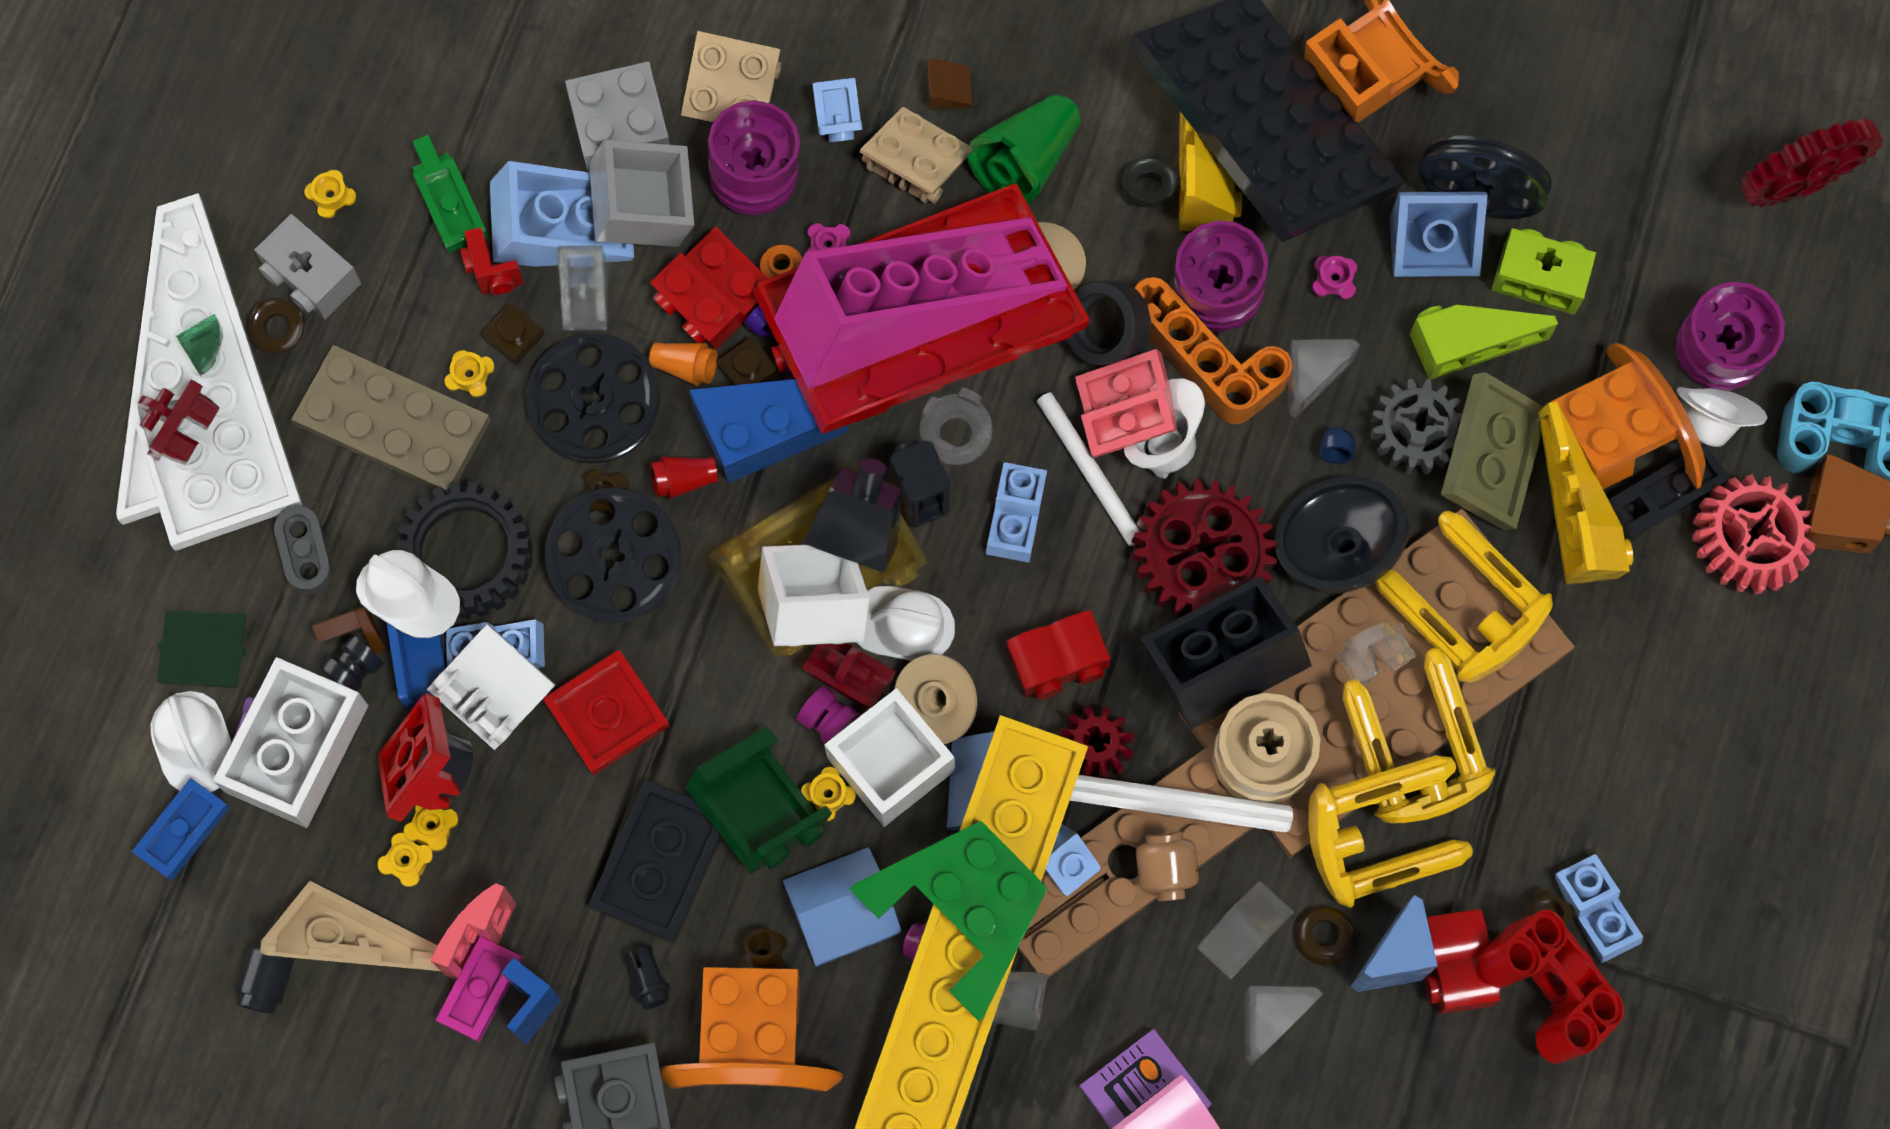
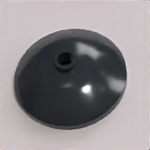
M1357 476L1328 479L1304 490L1286 507L1275 531V541H1277V546H1275L1276 554L1287 575L1307 589L1322 593L1354 591L1368 586L1383 577L1400 559L1406 547L1409 534L1407 514L1398 496L1390 488L1378 481ZM1347 549H1352V550L1349 551V552L1343 553V552L1346 551Z

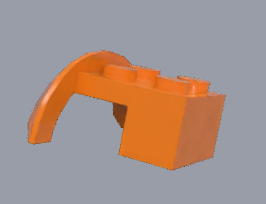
M1363 0L1369 10L1368 13L1349 26L1340 18L1307 40L1305 44L1304 59L1315 67L1317 75L1330 92L1340 98L1342 107L1354 122H1361L1422 79L1432 88L1443 94H1452L1458 88L1459 72L1454 66L1448 67L1440 63L1422 46L1399 17L1389 0Z
M1619 343L1608 346L1606 353L1617 368L1616 370L1551 401L1558 402L1602 489L1632 476L1636 458L1675 439L1678 440L1684 457L1686 474L1696 489L1701 487L1706 464L1694 426L1669 383L1643 353Z
M703 967L699 1063L670 1065L660 1068L662 1081L670 1088L675 1089L703 1085H758L794 1087L827 1092L843 1079V1074L830 1069L795 1065L800 993L798 969Z

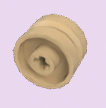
M1261 693L1244 698L1229 710L1215 738L1212 761L1218 780L1231 795L1240 799L1278 804L1290 799L1304 786L1319 759L1321 738L1315 720L1303 705L1285 695ZM1262 746L1268 747L1272 751V755L1267 754L1266 748Z

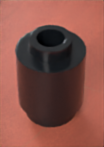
M260 942L259 949H248L236 993L240 994L237 1005L261 1013L274 1014L276 1005L283 1002L294 960L289 957L268 956L260 953Z

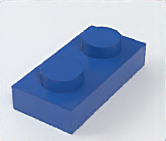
M190 778L132 852L173 881L230 807Z

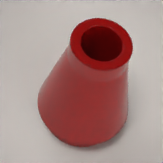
M661 456L660 461L650 463L651 481L657 498L666 496L668 500H671L708 484L718 482L717 468L713 457L684 458Z

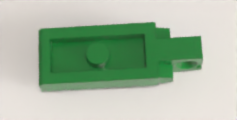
M429 135L412 141L421 161V164L412 167L414 171L413 176L448 253L468 245L464 231L481 227L485 238L488 237L484 224L453 157L450 158L448 153L438 156Z

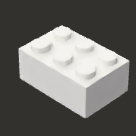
M276 657L213 782L231 796L308 828L368 708V704L359 692Z

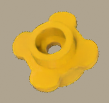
M330 170L318 175L312 183L306 186L304 191L306 198L314 201L318 207L317 212L319 216L324 219L334 217L338 209L343 206H351L356 201L355 191L347 188L344 184L342 173L337 170ZM332 191L334 196L327 197V193Z
M458 351L452 357L450 374L444 379L445 385L450 391L460 389L469 392L472 397H481L487 391L485 383L488 374L494 371V363L489 357L481 358L472 352ZM467 371L474 372L472 377H467L465 374Z
M834 767L824 768L821 774L814 778L812 783L804 784L801 789L802 794L814 805L817 811L824 806L830 809L832 814L827 821L833 820L836 812L841 807L853 804L856 798L855 791L852 787L845 785L840 777V773ZM831 790L833 795L830 798H826L824 792Z
M415 805L416 814L412 822L404 827L405 837L409 841H417L421 845L429 846L432 851L443 850L447 845L450 829L458 824L457 813L452 809L428 810ZM434 822L436 825L433 829L427 828V823Z
M398 833L392 837V846L387 855L382 856L378 860V869L384 875H394L400 879L404 886L412 887L419 882V876L424 872L426 864L432 861L433 852L429 846H419L407 840L404 833ZM403 856L410 858L407 864L401 862Z

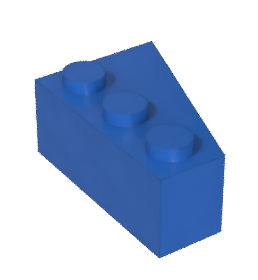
M797 379L689 390L693 409L728 484L849 432L847 425L821 434L814 419V414L811 413L797 384Z

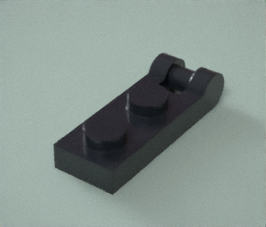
M1706 444L1701 445L1706 466L1700 488L1696 489L1686 474L1684 457L1681 456L1609 499L1623 527L1624 539H1629L1630 542L1634 541L1646 531L1710 494L1716 486H1724L1731 479ZM1635 502L1644 513V515L1637 519L1633 517L1627 508Z

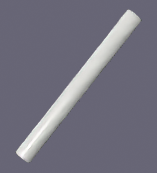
M1051 392L1044 394L1037 400L1038 405L1129 546L1135 545L1131 542L1134 533L1141 531Z

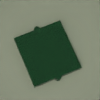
M166 610L163 639L157 644V648L161 651L157 682L170 685L238 688L241 657L247 653L243 647L247 616L245 614Z

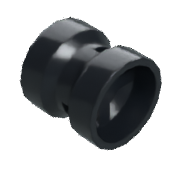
M350 634L341 643V651L336 656L328 657L319 667L333 682L358 692L362 688V680L368 674H375L384 663L360 639ZM347 658L353 661L360 669L358 670Z

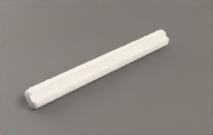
M1078 775L1070 801L1280 832H1288L1293 821V808L1287 805Z

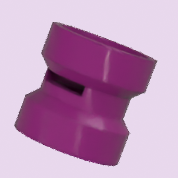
M824 685L808 699L798 713L796 720L806 729L816 730L820 734L821 741L826 744L858 719L860 713L850 705H841L836 700V694Z

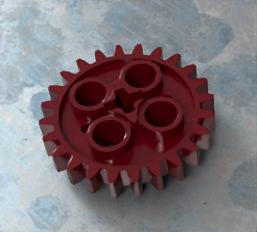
M1862 118L1856 122L1854 119H1851L1841 126L1838 122L1828 130L1821 128L1800 137L1794 144L1784 145V150L1769 154V159L1755 164L1756 169L1746 173L1747 177L1741 180L1742 185L1740 186L1752 207L1759 205L1762 208L1768 204L1772 207L1782 200L1787 203L1795 197L1802 198L1814 194L1829 183L1839 181L1838 177L1854 172V168L1867 163V158L1877 154L1876 150L1882 148L1881 143L1884 141L1872 119L1866 121L1865 118Z
M1195 479L1189 492L1182 482H1178L1174 489L1175 497L1165 489L1162 490L1158 497L1161 505L1150 501L1145 509L1150 517L1140 516L1136 525L1144 532L1134 533L1131 542L1143 548L1135 550L1131 560L1144 562V565L1137 570L1135 576L1136 578L1149 577L1150 582L1144 589L1145 594L1156 590L1161 593L1156 604L1158 607L1163 606L1168 601L1174 603L1172 609V616L1174 617L1183 608L1188 609L1190 613L1259 576L1263 578L1267 585L1272 579V576L1265 570L1272 569L1277 563V559L1265 553L1273 551L1275 546H1277V541L1264 539V536L1270 532L1273 526L1272 524L1258 523L1257 520L1263 513V508H1258L1251 512L1246 508L1251 499L1249 494L1239 501L1234 499L1236 488L1234 485L1229 487L1226 493L1223 494L1219 492V483L1215 479L1208 490L1203 489L1200 479ZM1217 516L1221 518L1226 524V530H1213L1207 524L1206 517ZM1172 529L1179 531L1184 536L1186 543L1184 545L1170 543L1165 536V531ZM1235 536L1240 538L1239 543L1234 542L1220 545L1229 538ZM1199 544L1203 550L1217 546L1209 558L1205 552L1193 554ZM1225 556L1237 558L1242 564L1243 570L1241 572L1228 570L1223 564L1222 558ZM1187 557L1181 563L1169 565L1167 562L1168 559ZM1184 570L1196 572L1201 578L1202 585L1195 587L1188 585L1182 579L1181 572Z

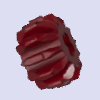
M1091 706L1084 707V721L1078 715L1071 713L1067 719L1071 728H1060L1058 736L1086 746L1090 737H1096L1098 743H1104L1102 752H1095L1093 746H1088L1081 766L1083 768L1081 775L1090 776L1091 772H1097L1098 778L1108 779V768L1112 773L1120 776L1124 772V766L1121 761L1132 760L1134 752L1125 745L1133 742L1134 734L1129 731L1119 732L1124 727L1126 719L1120 716L1113 722L1109 721L1111 709L1108 706L1103 707L1100 717H1095Z

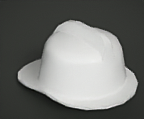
M1187 379L1168 380L1175 411L1177 431L1124 448L1125 456L1132 464L1152 470L1159 478L1165 479L1169 473L1178 471L1186 466L1193 458L1196 450L1195 433L1203 417L1205 400L1203 392L1196 383Z
M1678 387L1676 389L1678 396L1681 397L1680 402L1694 426L1701 445L1721 447L1740 427L1762 425L1767 420L1766 412L1759 405L1736 393L1711 388L1689 389Z
M391 550L379 556L373 555L357 578L356 593L361 604L371 613L412 637L431 638L441 635L454 625L459 615L460 598L455 587L444 576L424 564L412 553L403 550Z
M877 586L867 590L870 599L864 642H856L864 650L877 655L912 661L924 655H942L950 647L955 635V621L950 609L941 599L925 592L894 586Z
M187 691L168 697L154 712L150 724L151 738L162 771L169 783L179 791L192 778L212 793L220 788L213 782V779L232 744L222 712L216 702L204 693Z

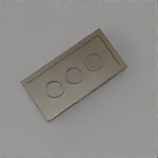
M335 345L330 349L291 419L293 424L299 428L433 489L441 486L443 490L450 489L449 483L459 481L491 422L489 415Z

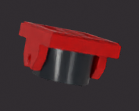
M428 693L422 695L377 755L387 817L402 822L414 805L428 810L448 809L450 803L463 790L471 772L473 763L471 743L449 734L444 725L440 698ZM402 776H403V786H401V777H402Z

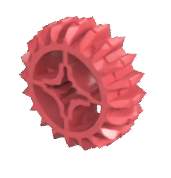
M1753 474L1747 475L1742 480V484L1734 477L1725 483V488L1721 485L1716 486L1710 492L1711 498H1704L1700 503L1699 509L1703 513H1698L1693 520V524L1700 529L1696 530L1692 535V541L1704 544L1697 551V558H1710L1711 563L1706 567V573H1713L1716 569L1723 573L1720 577V585H1726L1731 579L1736 580L1737 592H1743L1749 583L1755 595L1761 594L1766 589V586L1772 591H1777L1783 586V581L1792 583L1798 577V571H1803L1808 566L1809 559L1806 556L1815 550L1816 544L1804 537L1811 528V525L1804 524V522L1811 517L1812 510L1799 511L1797 506L1802 501V495H1796L1792 499L1786 496L1788 483L1781 484L1776 490L1772 488L1771 476L1764 477L1759 485ZM1750 505L1761 508V511L1749 513L1741 508L1737 511L1732 507ZM1775 519L1780 524L1784 535L1777 530L1775 526ZM1761 522L1760 527L1756 531L1759 536L1747 547V543L1752 537L1749 535V532ZM1723 533L1731 538L1733 550L1727 544ZM1751 555H1758L1766 560L1771 557L1777 562L1758 564L1749 562L1746 559Z

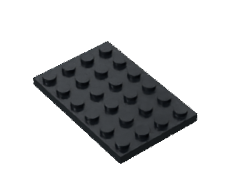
M1225 0L1138 32L1128 44L1281 242H1285L1393 194L1405 182L1358 122H1354L1345 111L1340 98L1330 92L1317 75L1315 67L1304 59V54L1261 0Z

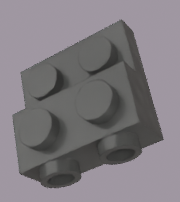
M655 1042L561 1062L563 1075L555 1076L557 1095L560 1104L568 1103L571 1117L570 1122L563 1123V1129H671Z

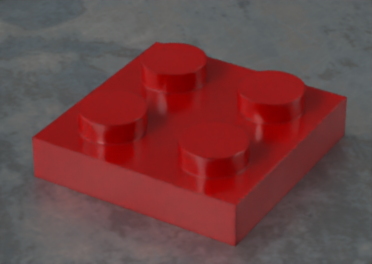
M620 649L543 698L546 706L593 776L670 727L669 722Z

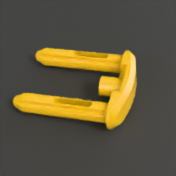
M1444 511L1438 517L1442 534L1522 613V617L1514 625H1511L1497 610L1493 611L1477 627V630L1491 645L1485 647L1481 652H1476L1397 571L1390 570L1383 577L1375 581L1377 590L1434 648L1441 649L1450 658L1452 666L1457 670V680L1472 683L1502 668L1532 641L1553 607L1552 594H1541L1462 515L1451 511Z
M1431 648L1426 652L1424 669L1460 776L1450 780L1448 784L1445 781L1419 789L1421 794L1410 799H1406L1403 794L1379 802V808L1374 812V815L1385 823L1415 822L1449 813L1486 791L1492 784L1495 776V769L1486 766L1451 660L1439 648ZM1357 679L1347 681L1344 684L1342 700L1368 776L1380 773L1381 770L1383 772L1395 768L1369 690Z
M1435 755L1328 788L1324 783L1316 786L1309 799L1308 827L1311 849L1318 871L1327 889L1339 904L1352 908L1357 898L1389 888H1395L1398 885L1462 866L1472 856L1473 849L1469 842L1452 839L1350 872L1345 871L1343 858L1364 852L1365 848L1362 835L1356 825L1337 831V829H1340L1337 815L1445 782L1456 771V763L1451 757Z

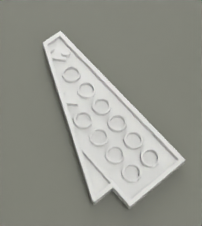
M199 193L158 206L156 210L116 511L117 518L122 525L160 512L170 544L177 551L278 516L288 507L303 506L224 263ZM192 379L203 386L201 393L210 398L220 409L207 430L187 418L182 422L178 431L199 442L186 465L172 461L163 455L158 461L147 455L164 422L159 420L152 432L140 427V423L147 413L137 403L143 395L155 400L161 389L166 388L174 393L172 400L167 406L172 410Z

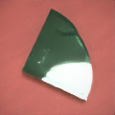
M215 314L176 335L200 376L214 366L215 358L219 353L223 340V329Z

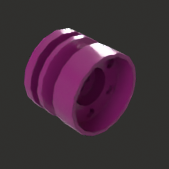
M755 100L740 102L722 111L711 126L708 139V177L711 190L721 204L736 213L752 216L771 213L785 205L795 192L798 178L800 138L796 124L785 111L771 103Z
M1219 220L1200 225L1185 237L1177 251L1174 291L1210 331L1225 332L1237 329L1255 317L1263 303L1268 268V258L1263 243L1250 229L1236 222ZM1219 279L1226 281L1221 289L1213 287Z
M1728 282L1714 286L1700 297L1676 335L1675 352L1681 369L1693 382L1707 389L1731 391L1745 387L1760 374L1776 355L1784 340L1785 321L1779 305L1766 291L1750 283ZM1718 338H1722L1723 342H1717ZM1726 345L1732 346L1730 350L1726 348Z

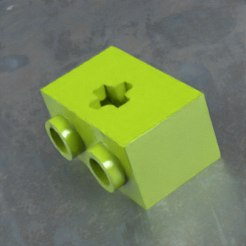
M1512 228L1504 243L1491 291L1575 315L1584 300L1596 252L1585 249L1583 245L1577 242H1559L1545 238L1540 232L1532 229L1517 230ZM1543 265L1547 266L1546 271L1542 269Z

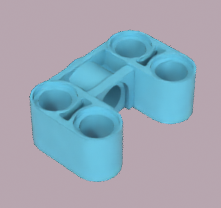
M1820 382L1803 384L1786 403L1783 410L1777 447V459L1780 465L1791 473L1802 474L1807 472L1827 452L1829 442L1833 441L1867 449L1864 470L1890 481V472L1883 464V461L1890 462V398L1873 395L1863 390L1845 389ZM1801 401L1812 404L1817 414L1807 412L1803 408ZM1795 442L1804 443L1809 448L1811 455L1801 453L1797 449Z

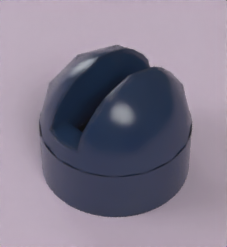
M1338 426L1327 429L1320 440V458L1332 464H1343L1353 460L1355 457V441L1352 433Z

